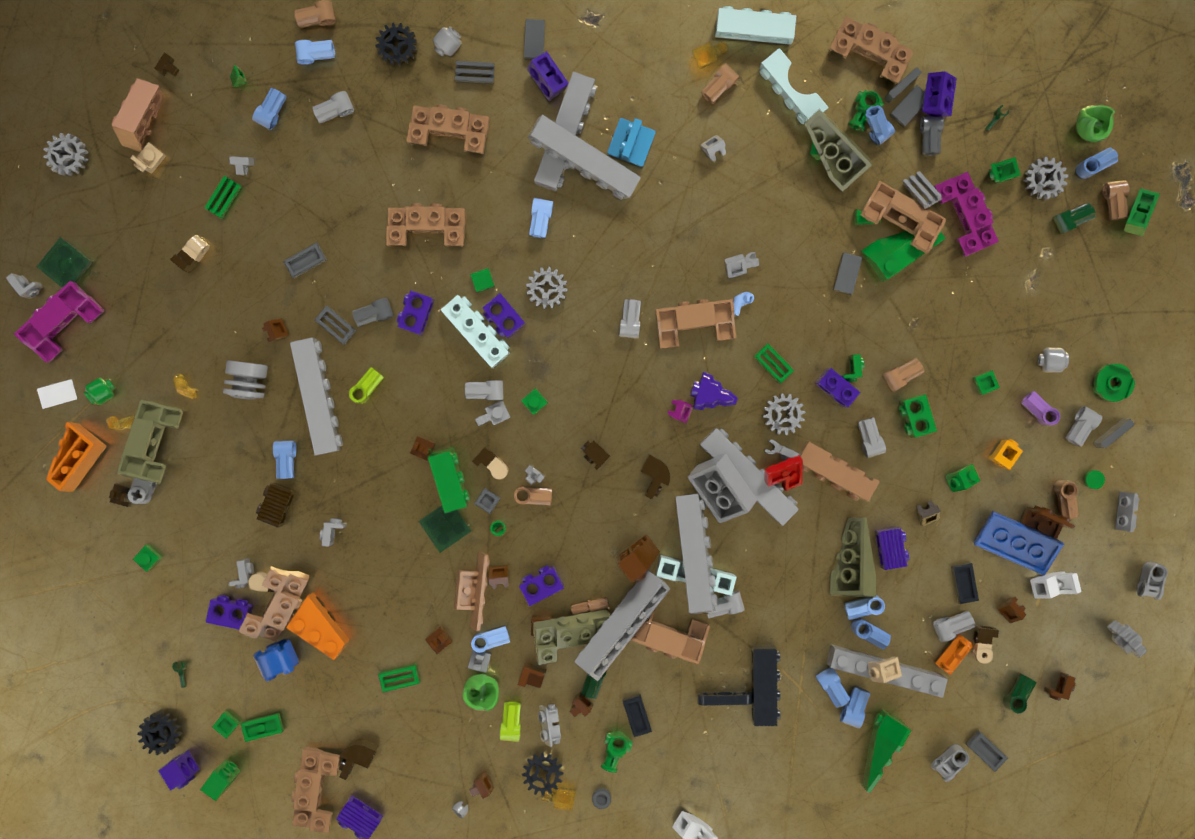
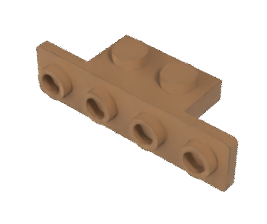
M478 552L476 571L458 570L454 609L472 610L470 628L475 631H480L483 625L482 609L485 606L486 572L490 563L488 555L482 552Z

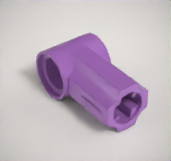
M1035 391L1029 393L1021 402L1037 418L1041 425H1055L1060 420L1059 411L1047 404ZM1047 412L1052 415L1050 422L1045 418Z

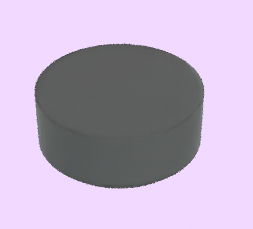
M599 788L594 791L592 795L594 806L598 809H605L610 805L611 794L607 789Z

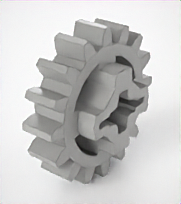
M60 133L59 138L52 136L54 141H47L49 148H44L48 154L43 157L49 160L46 165L52 167V171L58 172L62 176L65 174L72 176L73 171L80 173L78 168H85L82 163L83 161H88L84 157V155L88 154V151L83 149L86 145L80 142V138L74 137L69 133L67 135Z
M1044 157L1042 160H1035L1034 164L1032 163L1028 166L1030 170L1024 173L1028 176V178L1024 179V182L1029 183L1025 187L1026 189H1032L1030 195L1036 193L1037 199L1044 196V199L1047 200L1050 196L1054 198L1058 196L1057 193L1064 191L1062 187L1068 184L1064 181L1068 175L1063 173L1066 167H1060L1061 161L1055 163L1054 157L1049 161L1047 157Z
M541 267L540 273L533 271L535 277L529 276L528 279L531 281V284H526V287L531 288V290L527 291V295H533L530 301L536 300V306L538 307L540 304H543L544 309H546L547 305L554 308L553 303L555 302L560 305L559 299L566 298L563 292H568V289L563 288L567 284V281H562L564 275L558 276L557 269L551 272V267H548L547 271H544ZM544 276V280L540 283L536 282L540 277ZM552 277L558 280L560 286L552 282ZM546 283H549L550 287L553 288L549 289L548 293H545V290L541 288L542 286L545 287ZM534 290L541 292L542 299L536 296ZM554 293L558 294L554 299L550 300L551 295Z
M780 394V399L777 396H773V402L767 401L769 408H763V410L767 411L763 418H768L765 425L771 424L770 431L777 429L776 433L779 435L782 431L784 435H788V430L795 433L794 427L801 428L799 421H805L801 417V414H805V411L800 410L803 403L797 404L798 398L792 400L791 394H788L786 398L784 394ZM782 401L789 402L784 407L777 404ZM794 408L796 410V418L793 416ZM772 410L775 412L774 420L772 419ZM787 410L786 415L788 417L781 419L782 414L780 412ZM783 422L791 424L788 427H780Z
M1114 620L1107 626L1109 631L1113 633L1112 640L1125 653L1129 654L1131 652L1138 658H1141L1147 652L1141 643V636L1129 625L1125 624L1123 626Z

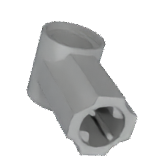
M346 91L338 92L330 100L312 107L320 124L337 116L344 117L354 112L353 105Z
M625 299L619 337L638 339L641 301Z
M503 381L465 383L466 399L503 400Z
M1086 406L1081 407L1075 416L1076 421L1066 436L1067 441L1079 447H1082L1090 432L1096 429L1102 421L1101 415Z
M875 418L857 422L866 458L886 453V446L883 438L879 435Z
M733 591L732 596L724 594L723 597H719L718 606L715 607L716 611L707 612L708 618L744 611L745 608L740 591Z
M965 611L950 618L938 619L933 622L940 642H946L954 639L956 634L974 628L975 622L970 612Z

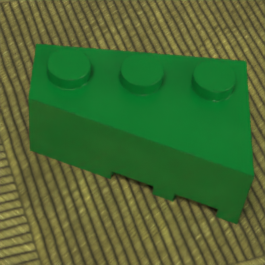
M454 446L432 452L428 456V460L444 513L467 507L470 495L468 490L464 488L463 482H465L463 472L460 471L459 458Z

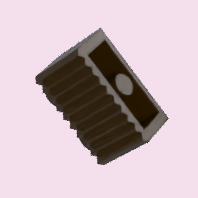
M277 483L267 485L263 492V496H265L264 501L259 504L256 510V514H258L257 520L277 528L282 527L296 491Z

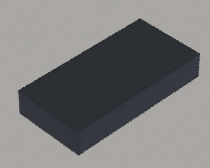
M969 562L953 565L952 571L958 603L964 604L979 601L973 564Z
M641 694L623 699V705L634 738L652 732Z

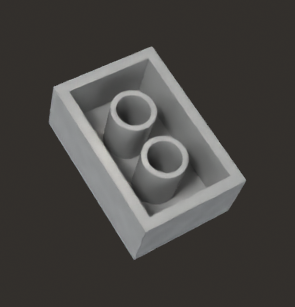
M726 453L697 465L688 476V479L719 523L748 513L757 501V498Z

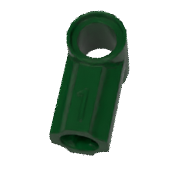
M1087 203L1074 210L1058 214L1053 219L1059 233L1063 234L1077 228L1082 223L1096 218V211L1090 203Z
M607 670L598 681L587 673L581 694L587 698L596 699Z
M1020 673L1011 692L1003 699L1005 708L1017 714L1023 713L1027 708V700L1037 682ZM1017 699V706L1013 708L1012 703Z

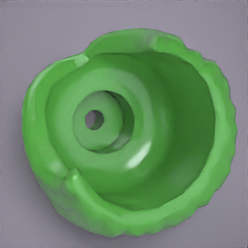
M1104 105L1082 108L1076 120L1077 133L1082 139L1090 142H1100L1106 139L1113 129L1115 110Z
M477 674L471 676L465 682L463 700L466 705L475 710L486 711L496 706L499 686L494 678L485 674Z

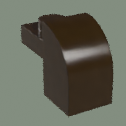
M649 454L640 471L653 478L645 493L646 497L653 499L654 496L658 497L662 490L661 483L669 485L670 471L664 462Z
M356 740L348 744L339 756L344 758L339 767V770H341L339 778L347 780L355 763L368 769L379 746L366 740Z

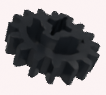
M393 22L391 28L385 25V31L379 30L381 37H376V41L379 44H376L375 47L377 50H380L378 55L383 57L385 63L390 60L391 66H394L395 62H397L400 67L402 61L408 64L409 57L414 59L412 52L418 51L414 46L418 44L417 40L414 39V32H410L408 26L404 29L402 23L396 27ZM399 33L404 34L406 37H401ZM386 51L394 53V56L389 55Z
M163 712L158 713V715L153 713L150 717H146L143 720L144 723L139 725V728L142 730L137 735L142 736V738L138 742H144L142 749L148 747L149 754L155 751L156 755L162 752L166 754L169 750H173L176 747L175 744L180 742V739L177 737L182 732L177 731V729L181 725H175L177 718L171 720L170 713L164 716Z
M541 753V757L538 758L534 754L533 761L531 759L527 760L529 766H523L527 772L522 773V776L527 777L523 783H529L528 791L535 789L534 795H537L538 791H540L541 795L544 796L545 791H548L551 795L552 788L558 790L556 784L562 783L559 776L564 775V772H559L562 764L556 765L557 758L551 760V754L544 757V753ZM541 761L549 762L552 766L546 767ZM535 764V774L530 776V770ZM539 766L544 772H548L546 775L547 783H545L542 777L538 778L537 776L540 774ZM556 773L554 782L550 784V776ZM537 781L543 783L544 788L537 787L533 783Z

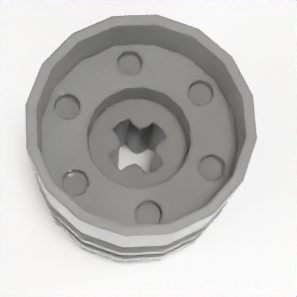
M227 360L225 373L234 377L233 380H224V384H231L233 386L232 389L223 388V393L241 399L253 400L264 398V393L256 392V388H265V385L257 383V379L267 377L268 366Z

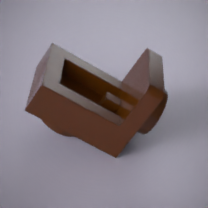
M1061 672L1056 689L1045 687L1044 691L1049 693V697L1058 701H1061V698L1069 700L1071 692L1075 689L1076 678Z

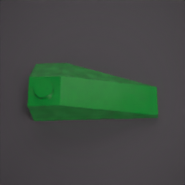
M908 231L878 239L861 250V253L881 282L888 280L925 254V252L911 245L914 235ZM941 231L932 248L946 239Z
M883 710L873 720L874 725L862 785L868 793H871L881 779L884 766H890L893 762L892 755L895 751L900 752L912 731L902 720Z

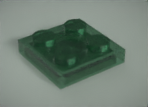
M60 237L36 267L63 288L69 281L77 283L93 261L67 240Z
M442 506L418 521L439 553L472 532V529L459 510L444 513Z

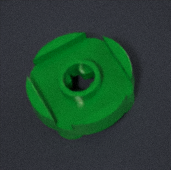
M1122 364L1104 365L1095 374L1093 391L1105 401L1118 402L1132 394L1135 380L1132 378L1130 369ZM1116 378L1118 386L1111 387L1110 380Z

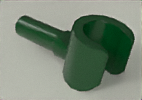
M1003 105L995 110L992 121L985 128L987 131L998 120L1003 119L1009 114V110L1004 114L1001 113L1000 109Z
M181 661L182 667L179 669L178 662H174L172 668L175 672H178L181 688L186 687L184 671L187 669V663Z

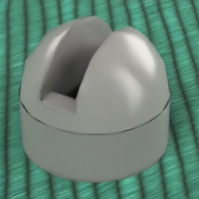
M459 801L452 807V811L463 819L468 813L469 808L468 805L463 807L464 802Z

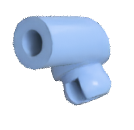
M743 292L734 297V315L739 316L741 307L754 301L752 293Z

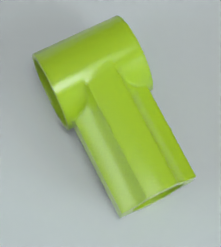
M370 367L360 381L350 389V399L358 404L365 403L384 377ZM357 390H363L364 396L362 399L357 400L355 398Z
M513 701L504 703L500 740L519 742L521 703Z

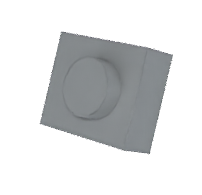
M335 518L325 522L324 528L320 531L322 546L330 547L334 545L335 528H346L347 523H342V519Z
M250 558L237 561L239 579L230 581L229 586L235 585V588L247 587L249 578L254 573V566L252 562L250 563Z

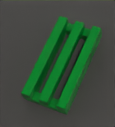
M223 176L204 208L223 219L242 186ZM232 186H235L232 193L225 202L224 206L222 207L220 212H218L219 207L227 197V194L231 190Z
M768 343L753 356L779 384L794 372L790 365ZM767 349L788 370L787 373L765 352ZM761 355L782 375L781 378L760 357Z
M416 664L379 673L378 677L382 693L420 684ZM411 670H412V672H413V673H409V674H405V675H401V676H397V677H392V678H388V679H384V678H383V677H386V676H390V675H394V674H398V673H403V672H407V671H411ZM414 677L413 681L385 687L386 683Z

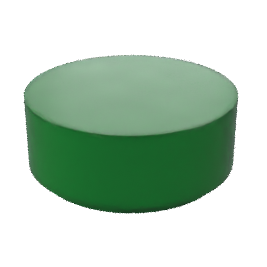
M1090 470L1085 473L1083 482L1090 489H1100L1105 483V476L1098 470Z

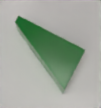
M237 65L233 66L230 74L233 88L246 84L243 71Z
M854 210L855 225L875 224L861 216L862 211Z

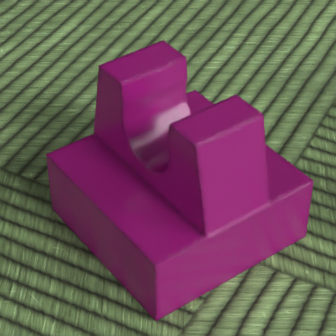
M673 400L672 404L676 405V409L674 412L669 410L667 414L687 424L693 405L682 400Z

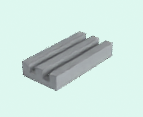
M920 171L916 172V176L911 175L909 180H903V185L924 209L942 200L941 194ZM912 183H914V185L920 190V192L929 200L928 202H926V200L911 185Z

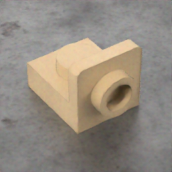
M148 143L137 157L132 155L131 159L135 162L134 166L142 172L146 170L152 174L166 156L151 143Z
M890 657L879 662H868L869 675L872 682L886 683L902 677L898 657Z

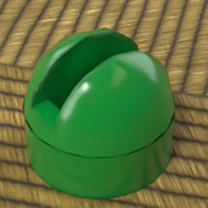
M501 521L493 522L490 527L491 533L498 537L503 536L507 529L506 525ZM503 526L502 530L497 533L495 532V530Z

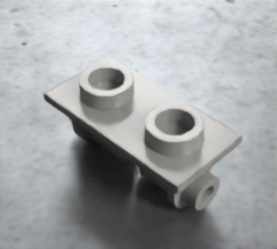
M1119 492L1116 530L1134 532V528L1137 527V515L1134 514V511H1138L1140 500L1138 494Z
M555 704L547 705L548 708L539 705L538 719L542 725L541 739L546 745L552 747V744L560 743L561 739L560 725L552 724L559 721L558 709L555 707Z

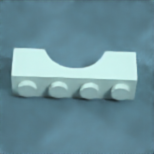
M779 48L761 63L759 67L760 74L765 80H769L772 83V88L776 94H781L785 99L784 103L786 106L796 112L799 122L805 124L818 109L825 113L829 107L817 93L801 94L791 87L788 81V70L791 61Z
M660 555L655 573L656 576L673 581L686 582L683 561ZM711 568V575L715 576L716 582L713 591L732 596L736 581L735 574Z

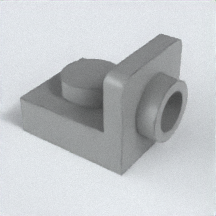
M12 273L6 277L21 297L33 298L43 288L40 283H29L22 275Z

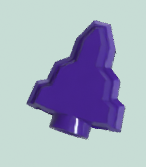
M703 372L699 382L694 381L690 394L691 397H695L693 409L697 410L714 408L717 405L725 407L736 405L738 399L731 391L723 389L721 383L713 379V375Z

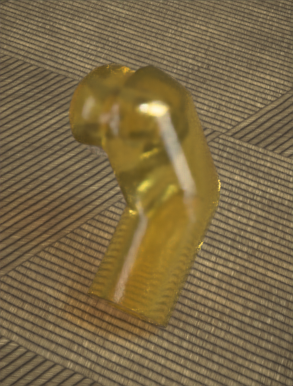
M176 374L173 377L176 392L194 399L197 395V390L188 387L187 381L182 374Z
M130 415L118 421L115 416H112L106 422L109 429L121 430L131 426L134 418Z

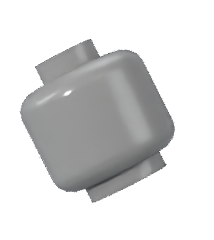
M450 26L448 28L442 27L433 38V43L436 46L434 50L441 56H444V54L452 56L462 44L460 40L461 35Z
M1045 348L1042 354L1038 355V365L1042 366L1044 372L1060 373L1069 365V354L1063 348Z

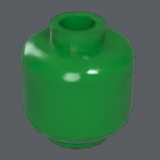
M98 377L85 386L86 391L83 393L92 405L101 406L114 397L112 390L115 387L109 379L105 381L103 378Z

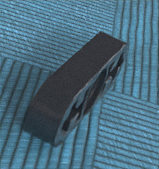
M746 691L697 693V704L703 706L750 705L753 703V693Z

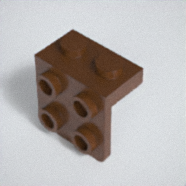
M1036 505L1034 508L1026 507L1019 522L1056 539L1063 527L1075 528V525L1070 523L1071 519L1062 515L1058 516L1053 514L1052 510Z

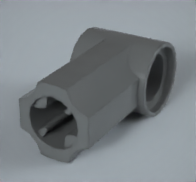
M922 116L920 133L923 134V155L933 156L941 153V133L944 127L942 116Z
M388 298L376 300L371 305L352 311L357 327L394 317Z

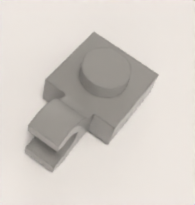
M755 252L748 253L746 257L740 254L724 259L728 278L746 274L747 268L759 266V259L756 258Z
M503 400L486 407L487 414L475 420L478 426L489 421L494 426L511 417Z
M774 440L768 441L774 445V449L771 451L768 449L764 450L767 454H781L780 458L783 460L801 455L779 445Z
M529 465L525 470L527 473L525 480L530 484L536 483V481L541 483L545 477L532 465Z

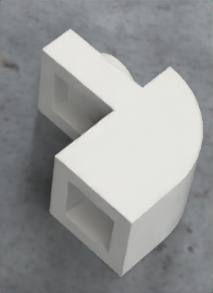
M1053 572L1030 580L1034 598H1053L1059 594H1078L1081 592L1077 573Z
M684 811L680 813L672 827L683 839H718L708 824Z

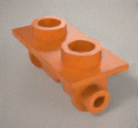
M957 634L935 664L951 675L974 645L960 634Z

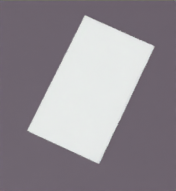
M72 379L37 389L42 409L77 400Z

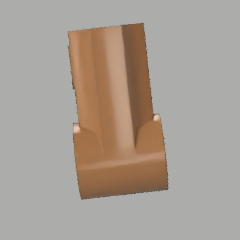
M329 0L318 1L315 3V6L298 9L294 13L299 28L317 24L327 26L336 22L332 2Z
M725 63L701 93L708 102L713 104L726 89L729 90L736 83L740 76Z
M1127 181L1106 182L1103 186V196L1108 201L1109 220L1128 218L1127 197L1129 195V184Z
M914 358L899 368L896 367L884 373L883 377L893 392L905 386L908 381L924 373V367L917 358Z
M1058 480L1055 482L1053 490L1057 495L1060 515L1069 519L1079 517L1076 499L1078 493L1077 485L1071 481ZM1067 485L1068 490L1064 493L1063 488Z
M520 486L515 490L514 499L519 504L551 506L552 489ZM520 490L527 491L528 498L526 500L518 499L517 493Z

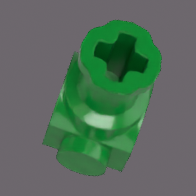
M865 90L864 92H858L854 100L857 102L855 107L856 113L853 119L848 122L852 129L863 132L865 129L864 125L867 121L865 116L866 110L871 107L866 104L865 98L872 100V107L877 105L883 106L882 98L875 91Z
M611 731V733L607 732L604 744H607L605 750L607 756L604 763L601 764V768L611 773H617L618 769L616 767L619 759L623 758L626 752H630L633 741L629 740V737H626L623 732ZM616 739H621L624 743L616 746L613 742Z

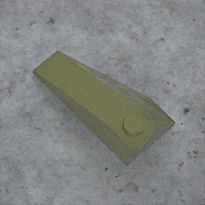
M820 109L805 122V126L829 178L842 192L872 166L870 158Z
M848 518L841 539L843 544L840 553H837L836 559H838L837 564L830 576V595L876 597V574L867 518Z

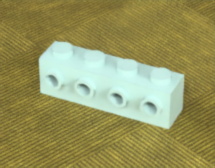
M724 6L718 10L715 37L791 45L794 40L796 15H791L789 12L776 14L770 10L756 12L750 8L736 10L733 7Z
M457 295L441 311L491 368H495L510 354L508 351L510 347L503 339L499 341L495 337L497 332L491 325L486 326L482 322L484 317L478 311H472L470 308L472 304L465 296L461 298Z

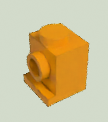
M1012 439L1002 440L988 459L1001 468L1010 470L1023 450L1018 448L1019 444ZM1006 450L1007 455L1003 456L1002 454Z

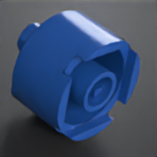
M290 639L274 642L266 646V650L263 653L259 650L253 655L265 681L274 679L280 673H283V675L288 674L294 670V666L299 664L298 656Z

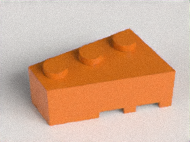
M66 422L64 437L59 441L58 445H60L57 457L54 456L46 480L59 491L74 492L107 446L81 424Z
M314 593L306 597L286 627L333 660L341 654L349 642V638L327 613L326 608L321 605Z

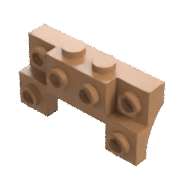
M847 16L844 18L829 48V51L833 50L845 59L849 51L853 50L884 66L879 77H885L895 82V85L899 83L914 52L899 44V40L889 32L884 33L871 23L867 24L864 22L862 25Z
M445 105L431 106V108L413 106L407 143L427 146L430 132V134L463 138L465 139V152L484 154L490 117L470 114V112H467V109L460 107L453 110L448 109Z
M882 181L877 183L860 214L875 224H878L883 217L914 235L911 245L927 254L932 249L937 236L946 222L944 217L928 208L924 209L920 203Z
M413 203L411 206H406V208H388L386 245L407 246L408 231L409 233H444V246L464 247L465 208L442 207V204L436 203L430 204V207H423V204Z
M708 299L697 300V304L691 305L689 302H680L676 307L655 310L660 349L679 346L678 331L715 326L717 341L736 339L733 299L709 302Z
M271 566L262 586L275 592L263 613V617L247 613L238 632L255 639L259 635L276 642L281 631L284 630L286 624L288 625L294 614L292 613L294 609L298 610L302 602L300 595L308 582L309 575L300 571H285Z
M654 609L631 638V641L645 645L646 649L652 652L659 650L664 652V655L669 658L675 659V657L699 665L710 625L692 619L686 633L652 621Z
M306 746L303 749L301 767L299 771H296L294 783H297L296 790H293L291 802H294L293 826L310 828L309 831L330 832L333 812L320 810L319 807L321 805L324 776L338 775L340 755L328 753L314 747Z

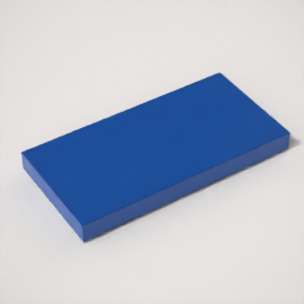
M994 511L991 512L974 541V545L1044 576L1064 546L1062 541Z

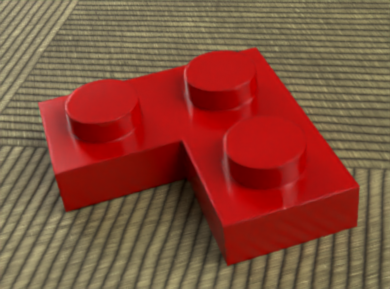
M800 455L766 468L765 483L768 487L781 481L785 491L802 485L803 459Z

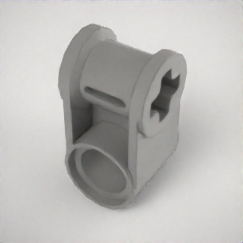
M134 478L128 492V499L134 504L148 503L158 483Z
M1153 561L1146 562L1143 565L1140 581L1137 585V595L1139 597L1149 596L1155 600H1161L1168 575L1166 567ZM1154 568H1157L1156 574L1153 575V574H1152L1153 569H1154Z
M952 745L933 761L931 768L942 776L944 782H949L969 763V755L960 745ZM957 753H962L959 759H954Z

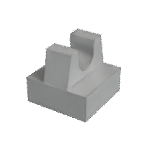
M717 135L700 145L703 152L713 162L717 160L715 157L717 151L721 155L726 154V144Z
M229 156V164L235 165L237 175H248L249 165H254V158Z
M472 649L468 668L486 673L491 652L484 651L478 653Z

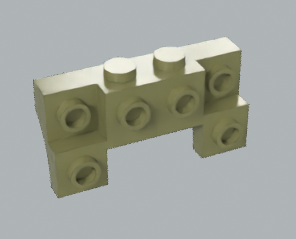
M140 400L127 442L124 446L117 474L161 484L166 465L154 462L164 428L178 429L183 410L151 401Z
M606 609L533 622L536 661L538 665L557 662V649L588 644L591 638L600 630L603 623L611 616L609 611Z

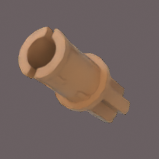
M607 597L592 601L588 599V602L571 606L572 615L610 609Z

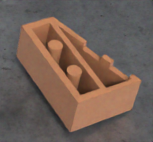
M137 78L135 83L130 86L126 100L122 101L120 111L112 120V127L122 146L139 152L144 149L142 145L145 136H150L152 131L148 129L151 119H156L164 97L158 85Z

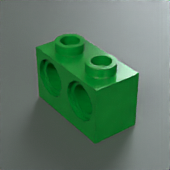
M1140 188L1126 222L1125 232L1144 236L1160 193Z
M926 394L899 401V412L906 422L904 429L910 438H917L937 432ZM912 402L917 405V410L914 413L910 410ZM917 421H921L923 424L920 431L915 427Z
M225 760L212 772L200 791L214 801H217L228 790L241 770L238 769L235 763Z

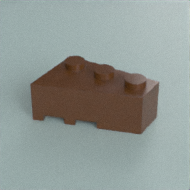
M646 534L616 557L617 564L631 583L635 580L639 582L646 576L645 573L655 561L660 551Z

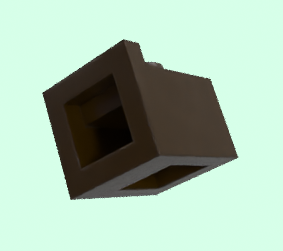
M588 440L580 448L585 453L583 457L590 464L594 462L597 464L594 467L596 470L610 457L594 440L592 442Z

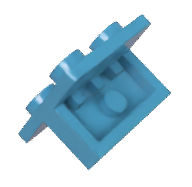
M620 118L607 154L643 167L656 131L642 126V120L635 118L634 122Z

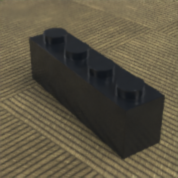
M751 645L752 723L754 726H777V720L781 719L780 708H777V701H780L781 698L780 689H777V682H780V670H777V663H780V651H777L774 645Z

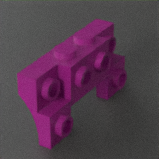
M968 172L933 186L941 194L942 200H940V204L952 201L966 235L956 239L960 243L964 257L999 242L991 225L994 223L992 220L993 214L986 207L984 194L978 188L975 189Z
M69 281L58 293L50 296L42 308L36 309L32 313V317L14 335L23 344L37 353L46 363H50L63 350L53 338L78 314L87 323L91 324L104 310L76 282Z

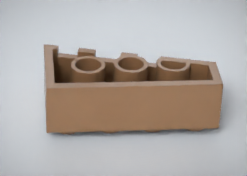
M809 441L804 443L799 452L801 454L800 457L803 459L804 471H813L815 473L814 477L823 482L825 479L832 483L830 486L838 491L844 489L848 492L847 496L855 501L861 499L869 502L880 483L879 480L867 477L865 472L850 467L847 462L837 457L834 458L831 453Z

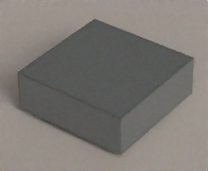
M484 488L474 504L491 514L501 498L487 488Z

